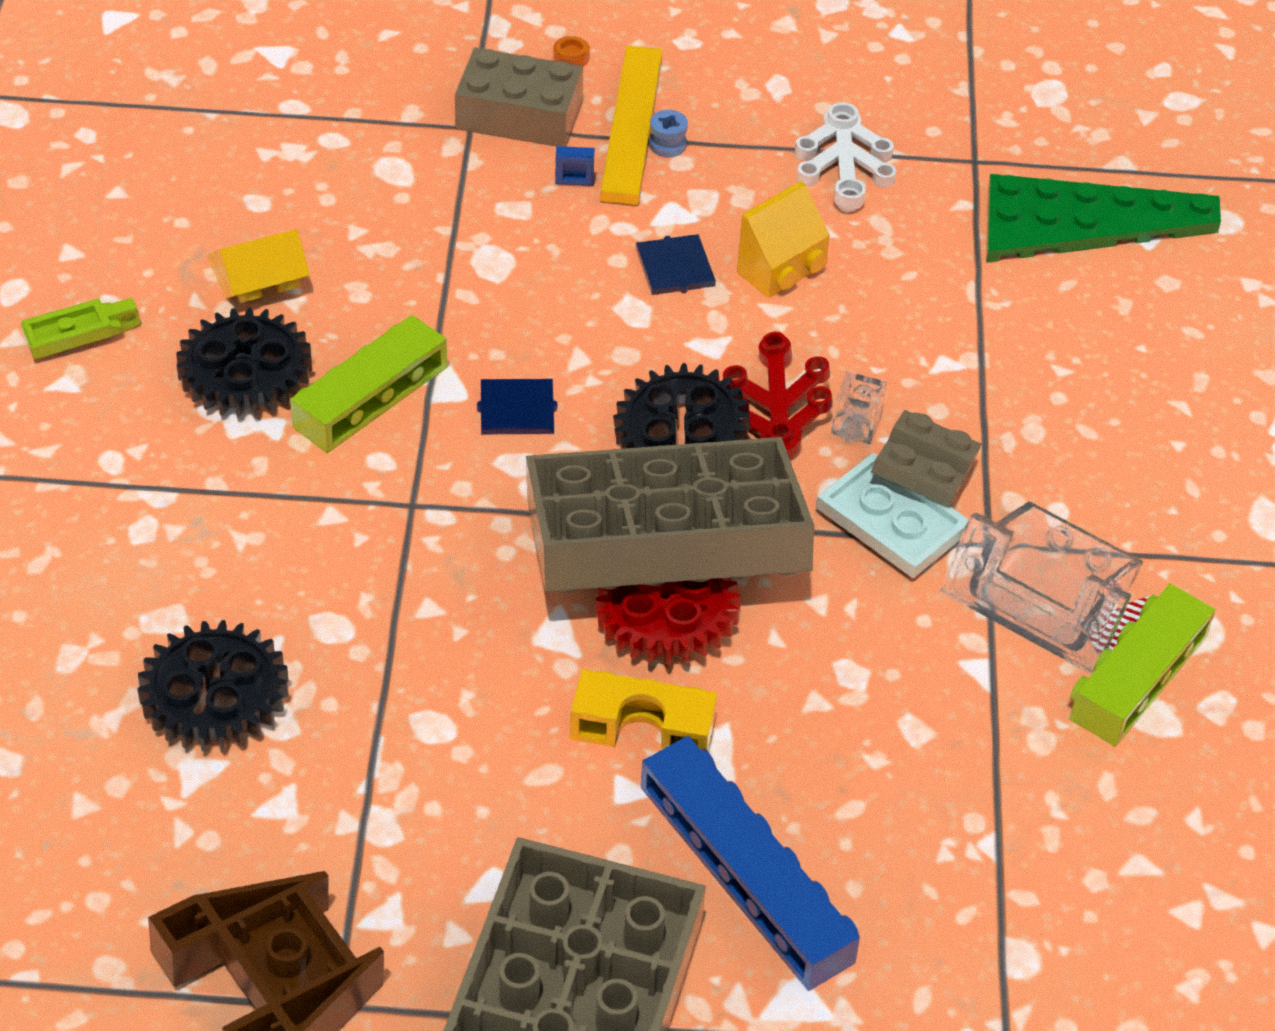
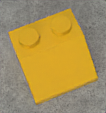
M802 181L797 182L742 214L737 274L768 299L782 290L791 288L796 282L809 274L818 272L827 263L830 235L806 184Z
M297 229L229 246L207 254L209 264L225 297L238 296L239 303L263 297L261 289L276 285L278 293L301 287L299 279L310 276Z

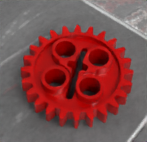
M731 577L709 579L705 582H666L659 586L639 584L621 586L616 589L598 588V597L595 598L599 629H604L606 641L615 639L617 651L630 646V658L633 659L642 652L647 653L648 663H652L657 655H663L666 664H671L674 655H680L685 662H689L690 652L692 651L705 657L707 656L706 645L720 648L721 636L731 638L732 625H738L740 594H738L737 581H731Z

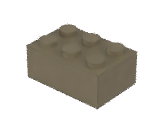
M474 47L455 92V129L554 147L566 146L583 100V66L564 61H552L528 55H517Z

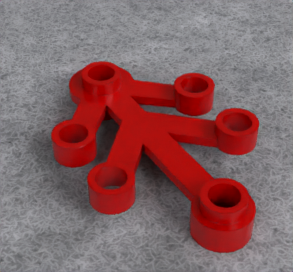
M774 331L764 335L758 346L760 361L765 367H768L769 391L749 380L747 370L740 365L727 367L723 371L722 376L723 379L727 377L732 379L739 378L732 380L733 388L741 387L743 399L747 401L749 399L771 412V421L750 411L748 401L750 430L759 434L760 439L782 437L790 458L797 453L802 443L801 431L820 414L829 412L833 407L831 390L825 386H817L830 378L829 361L824 357H811L805 363V374L786 389L785 366L792 360L791 342L783 333ZM807 394L808 404L788 420V410Z

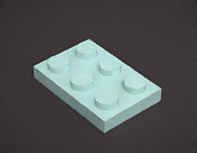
M872 453L819 494L815 508L910 577L915 578L969 533L971 521L952 507L948 508L870 473L878 456Z

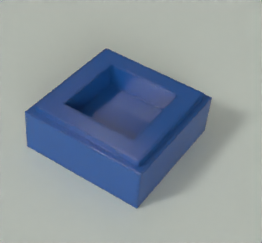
M556 146L555 184L593 186L595 148Z

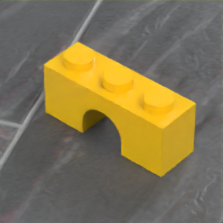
M582 669L570 712V740L615 747L618 734L623 727L635 722H645L655 726L661 732V750L689 736L700 749L709 751L716 717L718 692L694 686L685 687L662 683L654 679L622 676L608 671Z

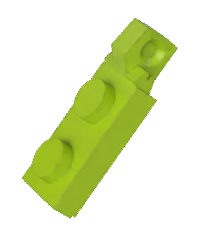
M133 297L114 303H101L100 298L22 320L20 323L34 360L106 339L113 335L116 336L121 332L141 325L139 312Z

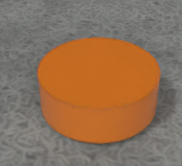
M577 36L562 37L554 43L553 60L584 67L590 60V46L587 41Z

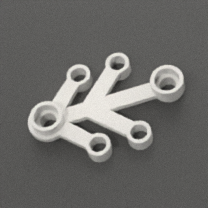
M839 102L830 106L829 110L825 113L823 126L808 136H802L796 140L795 155L798 159L804 161L798 165L797 181H802L806 186H814L819 182L820 172L838 161L839 181L835 184L834 202L842 212L853 213L864 204L866 191L864 183L855 178L854 162L873 173L872 181L876 186L881 188L891 187L895 183L897 170L892 164L884 162L892 159L894 144L891 140L880 137L862 126L861 117L854 105ZM836 135V143L817 155L818 146ZM852 137L871 147L870 153L854 144Z

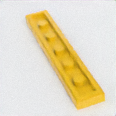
M626 45L600 191V202L628 205L639 204L651 130L650 120L653 116L662 62V48Z

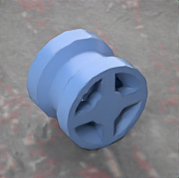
M674 110L656 112L650 120L652 132L649 138L650 149L654 154L666 158L681 155L687 147L685 135L688 130L687 118L682 113Z

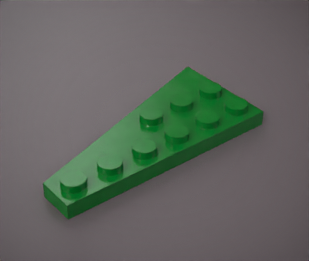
M990 174L987 204L986 263L997 262L1001 255L1017 253L1019 259L1034 257L1035 251L1052 249L1060 254L1116 246L1117 240L1134 238L1137 244L1150 242L1151 236L1168 234L1176 239L1218 233L1221 224L1220 196L1093 184L1089 182L1062 181L1049 178L1041 179Z

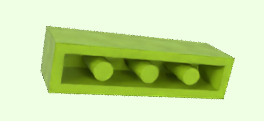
M411 314L400 323L391 326L386 333L370 344L361 347L353 356L340 365L332 367L324 376L307 388L299 390L290 399L293 429L328 454L448 368L447 338Z
M1171 583L1167 585L1159 596L1152 594L1142 607L1140 618L1137 622L1129 621L1124 626L1118 636L1117 645L1114 649H1104L1098 657L1093 668L1094 672L1090 677L1087 678L1083 675L1074 685L1070 693V699L1074 703L1069 720L1112 746L1117 747L1208 637L1216 609Z

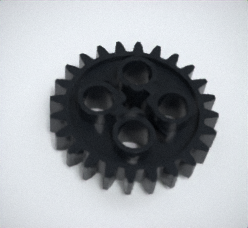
M248 307L245 315H239L235 308L230 311V317L224 318L218 312L214 313L215 322L210 323L204 319L200 320L201 331L190 328L188 330L189 339H181V351L176 352L178 380L182 382L183 391L191 393L192 402L203 399L205 410L219 405L220 415H224L229 408H233L237 417L242 416L244 409H250L254 416H258L259 407L265 406L271 412L275 411L274 402L277 400L288 405L290 403L289 393L296 394L301 390V384H308V372L312 371L311 345L306 342V333L304 331L297 332V323L295 321L285 324L283 314L270 319L268 309H265L259 316L253 314L252 307Z
M682 363L679 372H673L669 365H665L664 375L659 376L656 372L650 370V381L645 382L642 379L636 378V391L631 389L623 391L625 401H617L618 414L613 415L616 443L620 444L621 449L679 445V398L681 395H686L684 444L748 440L747 429H750L748 401L743 399L741 387L733 388L731 377L720 381L719 370L717 369L705 375L703 365L701 364L696 367L694 372H688L686 363Z
M221 620L217 629L212 630L207 621H202L199 632H194L188 625H185L184 637L178 638L171 633L167 634L168 647L155 644L153 646L155 658L144 657L145 671L138 672L140 687L137 688L139 702L142 705L144 718L151 719L152 730L156 732L164 729L165 739L168 742L180 735L182 748L185 749L194 740L200 742V748L203 752L207 750L211 741H217L219 748L223 751L226 749L227 739L233 738L242 746L244 745V733L249 732L256 737H260V722L273 726L275 724L274 712H283V698L289 697L287 665H284L282 651L274 650V641L272 639L261 642L259 629L245 635L244 623L241 622L233 631L227 630L225 620Z

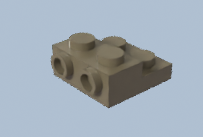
M904 409L893 426L888 441L877 456L870 473L949 508L971 471L981 443L972 440L970 435L964 431L950 430L934 423L926 414L911 413Z

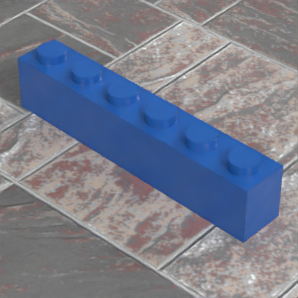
M687 736L642 760L640 786L642 791L808 992L856 963L860 935L854 922L848 916H842L832 905L825 888L818 881H812L803 871L796 854L789 847H783L774 837L767 820L761 814H755L744 801L739 787L733 781H727L717 770L714 759L707 750L700 749Z

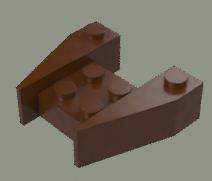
M326 871L192 895L148 917L150 952L174 987L225 963L256 1008V1010L223 1026L222 1031H338L383 986L384 950L381 946L356 958L324 914V912L328 911L329 876Z

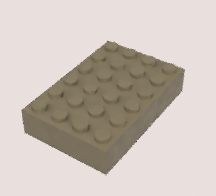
M782 437L526 456L527 503L545 592L570 593L577 589L588 588L616 589L621 586L639 584L659 586L666 582H705L709 579L727 577L747 579L754 575L777 573L780 575H793L797 572L813 571L814 523Z
M517 837L443 1031H667L703 919L706 885Z

